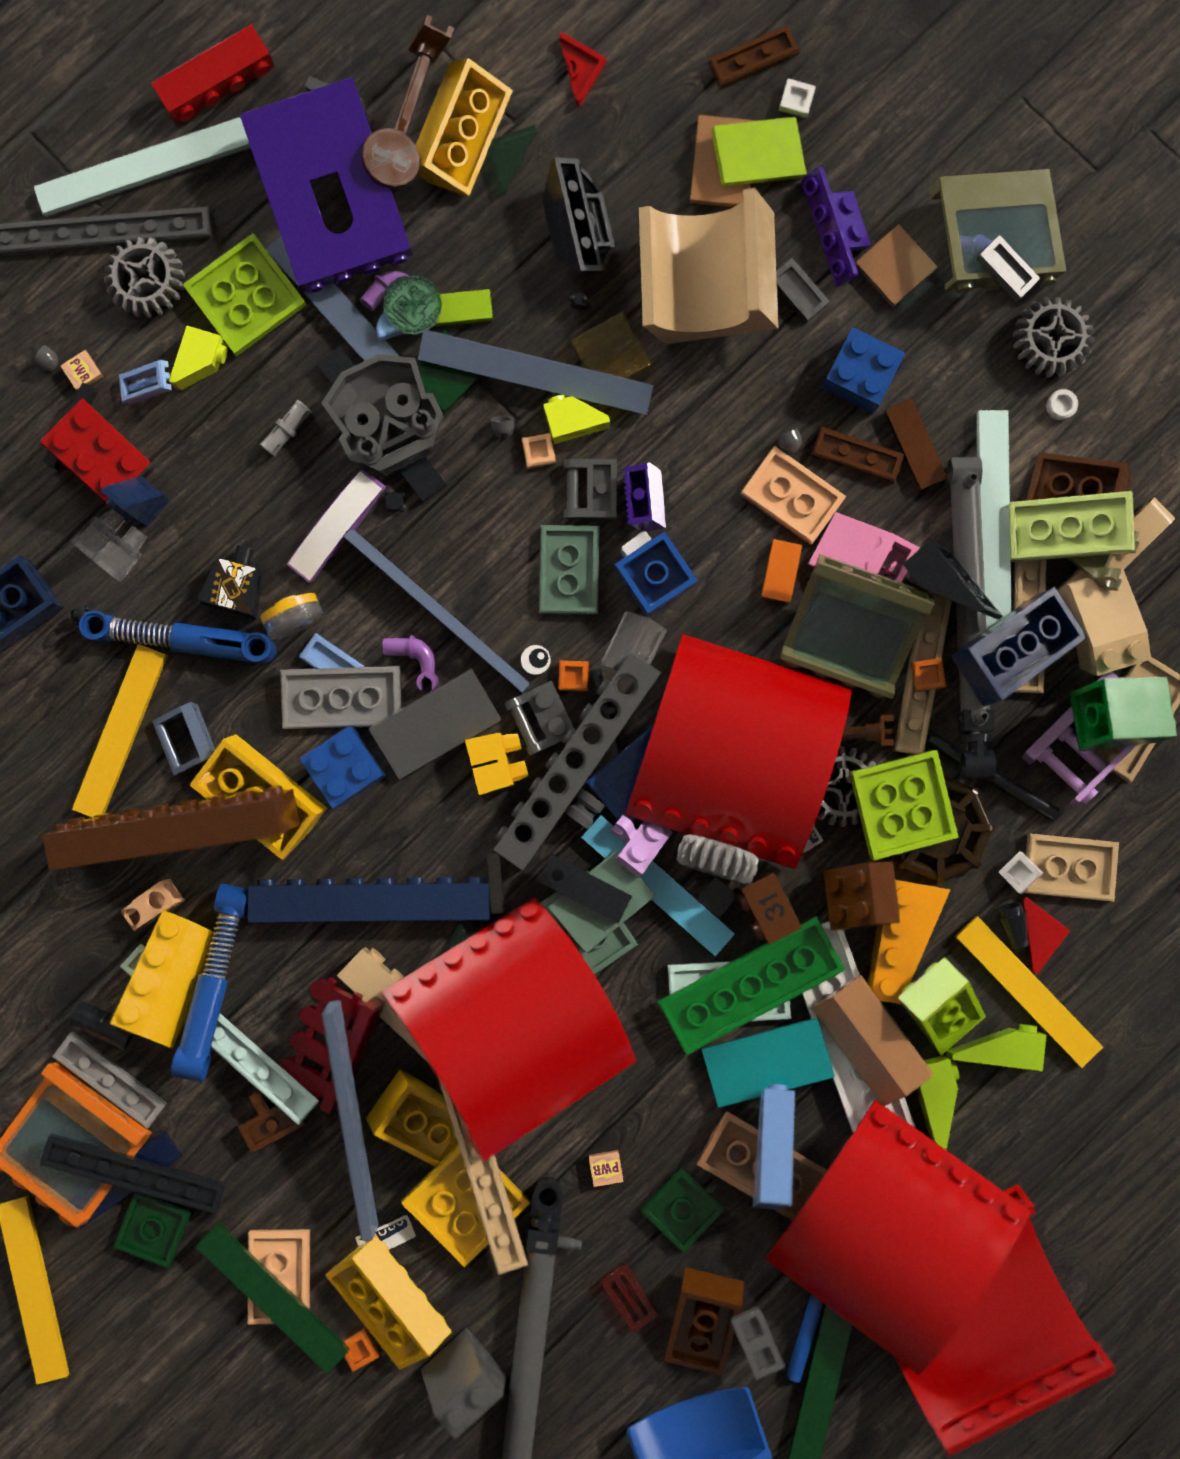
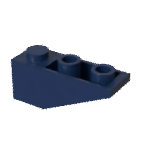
M142 476L105 486L101 490L109 498L105 503L127 520H130L133 524L137 525L141 522L147 527L171 501Z

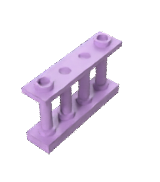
M1109 672L1097 681L1104 678H1118V676L1114 672ZM1071 706L1024 753L1022 758L1029 765L1036 759L1040 763L1045 762L1078 793L1070 802L1075 807L1080 801L1086 805L1098 793L1094 787L1137 745L1117 747L1116 749L1121 753L1109 765L1093 750L1079 751L1077 736L1073 733L1074 729L1071 727L1074 723ZM1057 739L1061 742L1065 741L1100 773L1088 785L1052 753L1053 749L1050 746Z

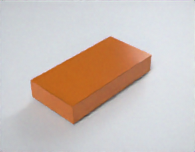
M773 539L761 598L791 603L802 545Z

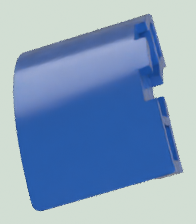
M747 1387L718 1390L674 1403L644 1417L627 1429V1435L635 1459H772L750 1390Z

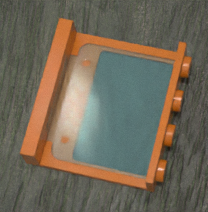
M54 1062L47 1064L41 1074L45 1077L0 1138V1172L4 1171L10 1175L13 1184L20 1189H28L36 1196L35 1200L40 1205L52 1208L59 1213V1218L62 1222L72 1227H79L89 1221L113 1185L40 1165L48 1136L53 1133L135 1157L152 1132L127 1115L61 1063Z

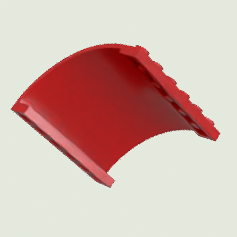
M682 634L625 815L687 835H696L748 851L758 858L796 869L815 824L831 777L847 719L852 688Z
M536 898L531 899L381 991L385 1001L408 1029L447 1091L469 1132L466 1134L468 1141L483 1162L636 1062L624 1028L597 978L567 934Z
M875 1100L821 1182L785 1233L783 1232L765 1260L919 1375L942 1351L975 1307L1013 1247L1032 1211Z
M1019 1184L1004 1191L1032 1211L1029 1216L1035 1214L1033 1203ZM1028 1217L1013 1247L975 1307L927 1368L918 1375L895 1358L915 1399L948 1457L1115 1373L1113 1363L1097 1341L1095 1342L1064 1293L1041 1247L1030 1217Z

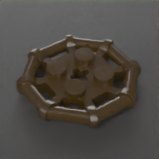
M944 776L947 790L962 796L958 803L950 800L959 838L895 855L898 860L897 866L901 870L905 868L934 880L936 884H943L945 880L973 868L978 869L981 866L980 860L992 831H995V825L991 824L978 794L980 790L976 786L970 787ZM968 804L971 805L978 824H971L967 819L964 807ZM971 831H975L978 834L970 852L965 848ZM920 853L935 858V866L931 867L915 859ZM956 853L962 856L963 860L945 867L944 859Z

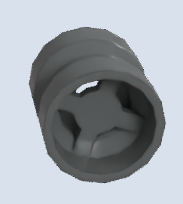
M581 789L577 794V801L574 805H569L564 813L586 829H589L593 823V817L595 814L600 813L605 805L587 791Z

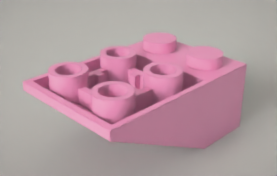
M835 512L808 564L814 567L819 554L902 583L907 573L903 563L916 553L920 547L893 533Z

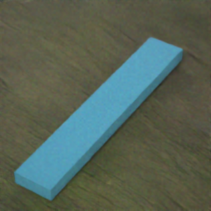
M602 815L581 837L605 859L616 850L621 852L627 844L610 831L613 825ZM651 861L640 876L655 894V897L651 900L716 956L735 934L656 863Z

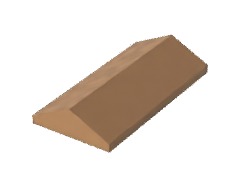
M861 975L811 1007L882 1105L886 1106L908 1096L933 1076L931 1069Z
M726 1111L710 1135L697 1165L754 1198L758 1129ZM793 1150L791 1205L784 1210H773L793 1221L828 1170Z

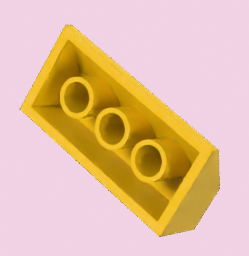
M469 58L450 62L416 143L420 157L419 171L416 175L430 184L464 196H470L513 90Z
M236 734L221 741L190 784L193 789L205 798L223 794L227 798L235 796V793L253 790L254 793L264 791L265 788L280 785L283 790L293 789L300 825L279 836L257 839L281 860H284L308 835L328 809Z
M162 910L111 1020V1024L174 1049L188 1017L198 975L205 973L203 969L207 968L204 964L208 963L206 961L209 958L207 954L211 953L208 949L212 948L210 945L213 942L211 938L215 937L212 934L213 931Z
M374 1236L373 1240L361 1244L325 1274L399 1370L430 1356L452 1332L446 1325L443 1316L434 1310L427 1301L424 1292L416 1287L408 1277L406 1269L397 1263L389 1253L387 1245L380 1241L377 1236Z

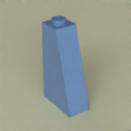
M771 1084L769 1089H763L761 1092L753 1208L784 1210L791 1205L795 1091L787 1090L786 1085Z

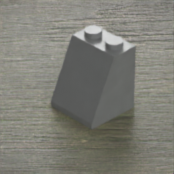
M467 1327L421 1367L434 1415L455 1439L503 1396L506 1372Z

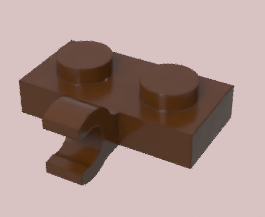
M257 1090L249 1098L258 1115L241 1123L238 1129L251 1153H254L304 1126L307 1121L304 1119L298 1125L278 1106L274 1105L271 1107L269 1098L260 1090Z

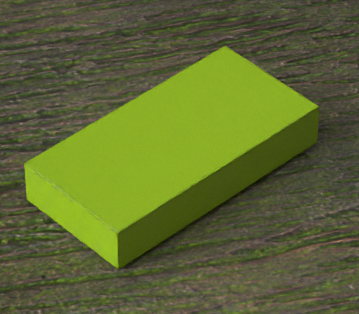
M490 289L436 294V303H438L436 305L439 306L435 307H439L436 310L438 309L441 312V316L434 311L436 314L434 317L438 320L437 323L434 322L435 326L493 321Z

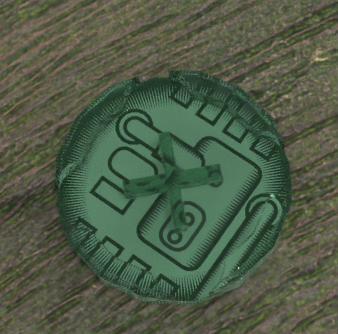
M405 275L398 277L390 283L384 293L383 309L386 319L393 328L402 333L413 335L423 333V330H429L435 326L441 316L442 301L439 290L432 281L423 276L414 275L407 277Z

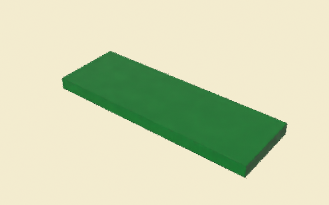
M817 916L800 924L801 929L771 944L764 943L658 1000L659 1006L686 1055L846 970Z

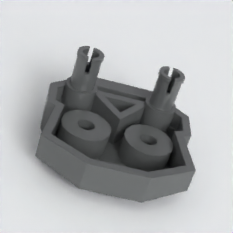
M378 354L341 372L321 403L342 433L339 440L351 464L370 467L385 476L433 454L436 434L444 419L433 393L425 392L415 358ZM402 397L408 399V403L404 406L398 404V400ZM367 417L368 422L365 425L358 424L359 418ZM392 430L401 434L391 439Z

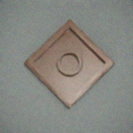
M899 224L855 262L856 268L892 307H895L938 267Z

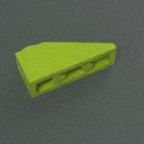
M1019 1024V1029L1007 1028L946 1051V1056L957 1061L1043 1071L1046 1034L1037 1031V1026Z
M942 1055L924 1060L933 1072V1076L916 1088L929 1138L947 1150L958 1092L956 1080L960 1079L956 1063L954 1061L951 1062L948 1057Z

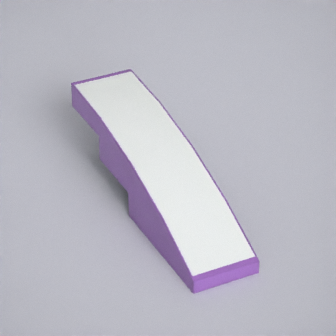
M364 468L361 469L322 515L287 565L307 582L314 581L329 558L334 557L345 542L344 535L350 529L356 531L386 486Z

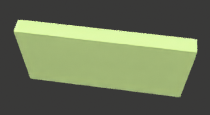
M1125 491L1009 502L1010 561L1021 562L1135 553L1133 492Z

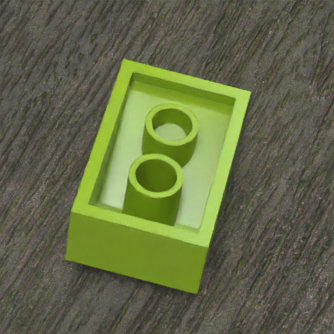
M945 957L941 961L930 965L925 974L916 982L908 984L898 997L906 1011L941 1056L986 1018L969 981Z

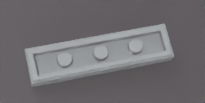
M70 1032L52 1056L146 1129L150 1128L168 1104L75 1032Z

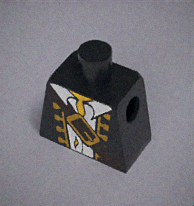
M237 545L233 560L218 557L197 600L205 606L257 619L262 571L257 567L250 566L254 550Z

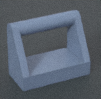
M189 702L152 721L173 776L204 765L216 750L199 706L196 703ZM184 716L199 757L182 765L166 723Z

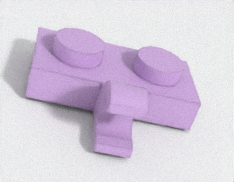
M622 815L610 830L615 836L627 843L615 861L639 878L670 837L672 831L643 821L636 830L632 821Z

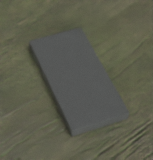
M471 668L369 727V731L400 780L502 719Z

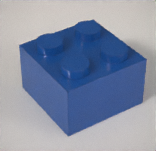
M852 327L822 389L874 414L905 352Z
M665 531L615 563L614 568L646 618L695 587L698 582Z
M350 725L300 758V761L332 809H339L386 777V774L356 729Z

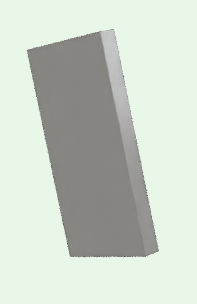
M400 666L280 670L282 729L348 727L349 725L352 727L372 726L401 709Z

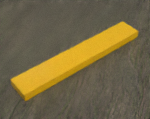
M140 644L137 645L72 810L93 818L95 815L106 812L168 655Z
M975 916L954 936L1079 1067L1083 1068L1103 1048L978 916Z
M26 1196L0 1203V1225L36 1384L65 1378L69 1375V1369L30 1198Z

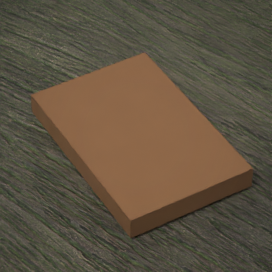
M699 115L690 203L735 207L744 200L743 190L750 189V184L721 186L711 129L714 125L752 122L756 120Z

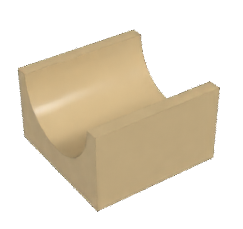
M755 188L743 190L744 200L737 206L713 214L683 216L663 213L651 206L639 208L643 326L663 343L672 344L778 329L774 212Z

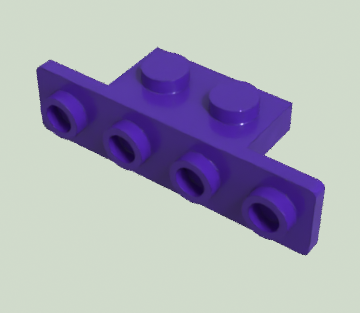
M821 166L813 169L802 178L801 182L836 287H842L858 276L851 252L863 251L871 246L854 192L831 193L824 169Z

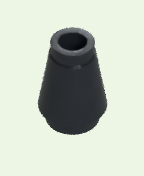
M1020 902L1000 906L997 919L1011 948L1020 949L1028 946L1026 909L1022 907Z

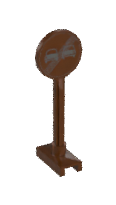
M428 14L412 38L408 51L415 54L418 59L394 129H378L368 136L362 146L361 159L365 171L372 180L388 188L404 187L414 179L419 171L420 157L418 149L406 135V131L429 63L434 64L454 31V27L450 25L445 32L431 26L432 16Z

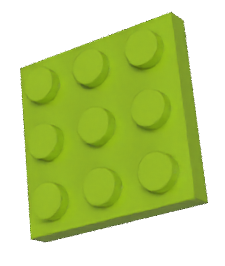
M254 233L182 284L236 357L307 306L306 302Z
M937 750L849 772L870 860H878L959 838Z

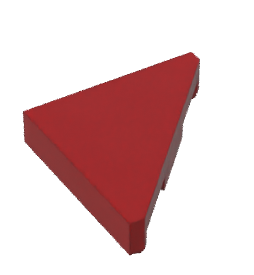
M561 32L559 41L576 105L581 107L606 66L607 58Z
M1024 896L1021 902L1023 903V908L1027 911L1031 971L1034 974H1038L1070 930Z

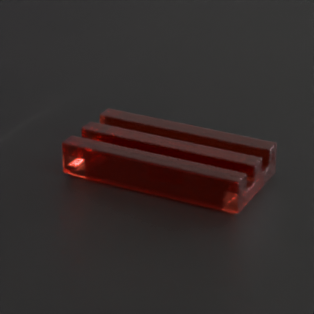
M625 1262L616 1270H612L607 1276L600 1278V1283L633 1333L658 1317V1312ZM620 1275H625L649 1314L645 1316ZM614 1280L640 1319L636 1323L611 1286V1281Z

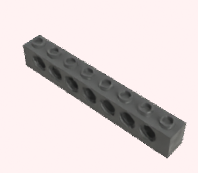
M633 652L628 657L622 654L613 667L617 671L611 681L608 679L603 681L596 692L600 696L594 706L588 703L579 716L583 721L577 730L571 728L563 739L562 743L566 745L560 755L554 752L546 763L545 768L549 771L543 779L537 777L528 789V792L532 795L526 804L520 801L512 812L511 816L515 820L509 828L503 826L494 838L498 843L494 851L521 870H524L660 676L661 672ZM623 677H630L635 682V689L631 694H624L619 690L618 684ZM605 702H613L617 706L618 713L615 718L608 719L603 716L601 708ZM593 726L600 731L601 737L597 743H590L586 740L584 733L587 727ZM571 751L581 753L583 756L582 766L572 767L568 763L567 758ZM553 776H561L565 779L566 788L564 791L557 792L551 787ZM542 800L548 804L549 813L547 815L540 816L534 811V803L536 801ZM519 825H527L531 829V839L523 840L518 836L517 828Z

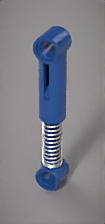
M96 610L86 612L79 621L81 634L98 643L112 642L113 640L120 642L123 640L124 642H134L135 644L139 642V644L144 643L150 646L160 645V647L165 646L166 648L170 646L172 652L252 662L259 665L271 662L276 654L274 641L259 632L250 633L183 623H174L169 628L168 625H165V627L163 624L158 626L157 623L153 625L152 622L148 625L147 622L143 624L142 621L138 623L136 620L134 622L132 620L127 622L126 619L122 621L121 618L118 619L113 615H106ZM98 620H102V631L98 634H94V623ZM216 641L241 644V648L216 645ZM263 641L265 643L264 653L254 656L252 651L254 644Z
M223 883L219 886L215 898L214 912L218 913V920L215 924L218 926L214 927L216 932L212 933L215 937L211 938L213 941L210 943L212 948L208 949L211 953L207 954L209 956L206 959L208 963L204 964L207 968L203 969L205 973L198 975L181 1044L175 1053L171 1068L172 1077L199 1083L204 1082L210 1064V1049L228 983L223 974L227 973L225 968H228L226 963H229V960L227 959L231 957L229 955V952H232L230 947H234L231 943L235 942L233 936L236 937V934L234 932L238 931L235 928L239 926L240 920L246 918L248 914V889Z

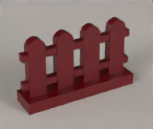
M332 977L327 981L319 979L312 983L310 992L314 998L319 1000L317 1007L309 1005L300 1012L301 1021L309 1026L307 1032L298 1031L291 1035L289 1040L290 1046L298 1054L296 1058L289 1056L279 1064L303 1087L312 1091L314 1097L318 1100L323 1098L320 1109L328 1114L338 1109L333 1077L332 1079L330 1078L332 1070L327 1044L315 1038L317 1031L325 1035L322 1013L330 1001L341 1002L342 1014L345 1015L343 1020L354 1078L386 1003L376 996L364 1002L362 1001L364 995L358 992L351 995L336 986L337 980ZM306 1057L324 1067L322 1073L305 1064Z

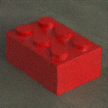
M83 398L39 442L42 447L107 506L109 505L105 502L109 498L101 492L105 486L138 477L151 463Z

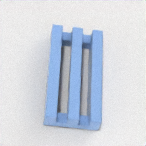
M158 360L120 374L122 404L131 405L171 391V384L166 383V380L170 379V374L165 372V368L169 367L168 361ZM154 372L157 373V375L136 381V383H133L131 385H127V382L135 380L137 378L146 376Z

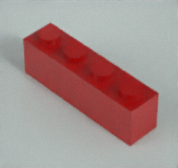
M251 24L151 84L173 121L177 124L181 121L190 120L196 112L205 107L214 106L220 101V98L230 92L241 90L252 79L265 76L275 65L270 53Z

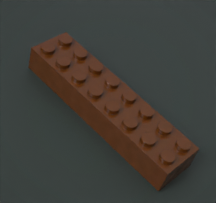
M280 785L265 788L264 791L254 793L253 790L235 793V796L227 798L223 794L206 798L207 800L197 802L196 799L178 802V805L168 806V803L151 806L150 809L140 811V808L124 810L121 814L116 815L108 812L95 815L94 818L85 819L84 817L68 819L64 823L52 825L53 831L42 834L49 870L279 836L300 825L294 790H283Z

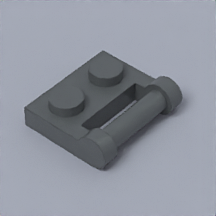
M565 459L564 470L567 471V509H564V519H616L617 459ZM579 470H587V508H578Z
M552 681L503 703L506 710L511 712L527 745L525 750L529 757L562 742L571 728L574 729ZM528 702L546 739L540 742L537 741L521 707Z

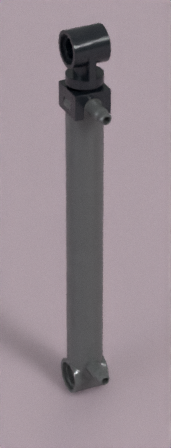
M950 457L947 463V482L951 490L953 555L985 593L980 495L983 474L982 460L980 457ZM955 602L957 648L960 650L987 630L986 615ZM959 670L960 712L957 713L958 734H967L961 736V743L968 744V750H962L960 754L962 780H991L996 775V757L994 750H986V743L992 742V734L982 733H990L995 730L994 709L990 710V705H982Z
M553 1177L540 1179L535 1184L533 1190L526 1247L528 1265L524 1266L501 1459H532L557 1249L580 1250L582 1247L581 1240L559 1236L563 1187ZM545 1188H550L555 1191L557 1196L552 1201H545L541 1198L540 1192Z

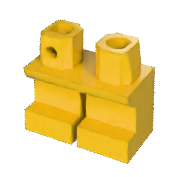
M499 732L465 740L472 767L498 760L497 763L472 769L480 796L514 786V782L529 776L525 760L509 764L507 753L522 750L518 734L502 735Z

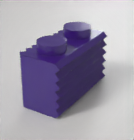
M651 463L625 467L623 469L625 472L623 477L626 478L624 483L627 484L624 487L627 490L625 492L627 495L625 500L628 501L626 506L629 507L626 510L629 513L627 515L629 518L627 523L641 532L666 528L661 470Z

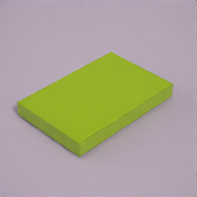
M796 117L714 125L711 129L722 187L803 178L806 175Z

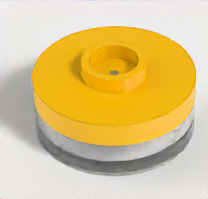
M306 593L299 596H289L276 602L273 607L261 614L260 619L269 639H279L312 626L320 621L325 614L316 594Z

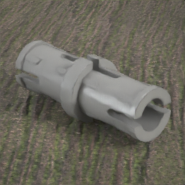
M297 400L282 419H277L275 422L277 425L260 445L275 457L289 438L295 437L297 434L295 431L312 411L301 401Z

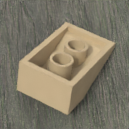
M1119 568L1121 573L1118 578L1122 579L1118 591L1105 588L1091 577L1067 584L1071 613L1087 636L1086 639L1076 645L1079 668L1096 676L1151 660L1148 632L1122 568Z

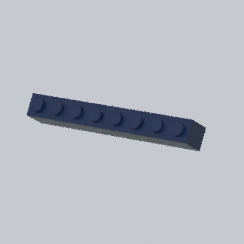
M436 877V883H424V878H406V883L394 884V878H376V884H365V878H347V884H335L334 878L317 879V884L305 885V879H287V885H275V879H257V885L248 886V922L491 919V883H484V877H466V883H454V877Z

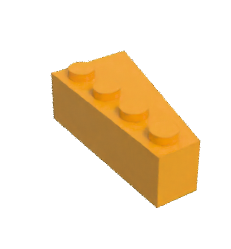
M895 880L900 923L877 926L867 982L880 1001L901 1004L898 997L913 978L950 889Z

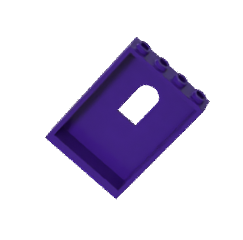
M353 77L239 114L297 284L302 292L316 293L323 290L326 284L332 282L336 284L346 283L352 280V275L361 272L364 275H369L379 271L382 265L391 263V265L395 266L408 261V257L413 254L391 188L381 186L372 180L363 167L361 159L362 146L372 133ZM336 172L339 174L353 215L351 227L341 234L332 233L325 227L310 184L312 180Z

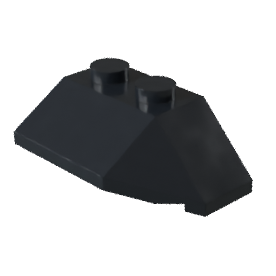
M554 157L550 163L543 205L555 257L577 273H602L605 271L606 265L615 249L603 193L593 178L582 168L583 164L579 158Z

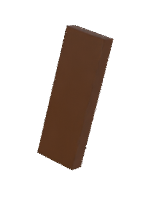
M786 25L709 58L708 64L721 89L799 55L800 50L789 26Z
M913 399L886 409L884 414L902 454H904V459L918 490L922 491L945 481L948 477Z
M820 427L811 456L894 484L904 454Z

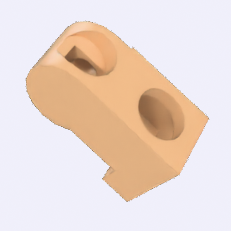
M166 879L158 882L134 899L132 903L121 910V913L135 932L158 918L162 910L168 911L185 900L172 880Z

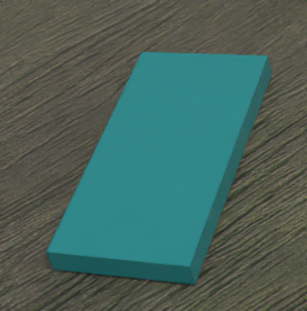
M818 1017L702 1048L718 1108L760 1097L763 1089H769L771 1084L786 1085L788 1090L835 1077Z

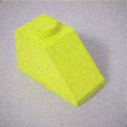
M186 326L169 382L176 389L183 390L218 372L220 363L224 364L228 354V347H226V342L223 338L214 333Z
M565 395L554 396L548 399V403L543 404L554 444L610 429L608 415L573 396L566 398Z

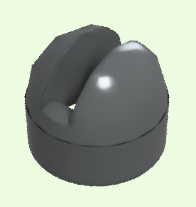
M43 345L33 360V366L42 371H52L58 366V356L52 349Z
M496 416L490 419L491 430L495 437L501 439V433H505L506 438L512 435L514 431L513 417Z
M797 428L776 439L780 448L787 453L796 452L802 445V437Z

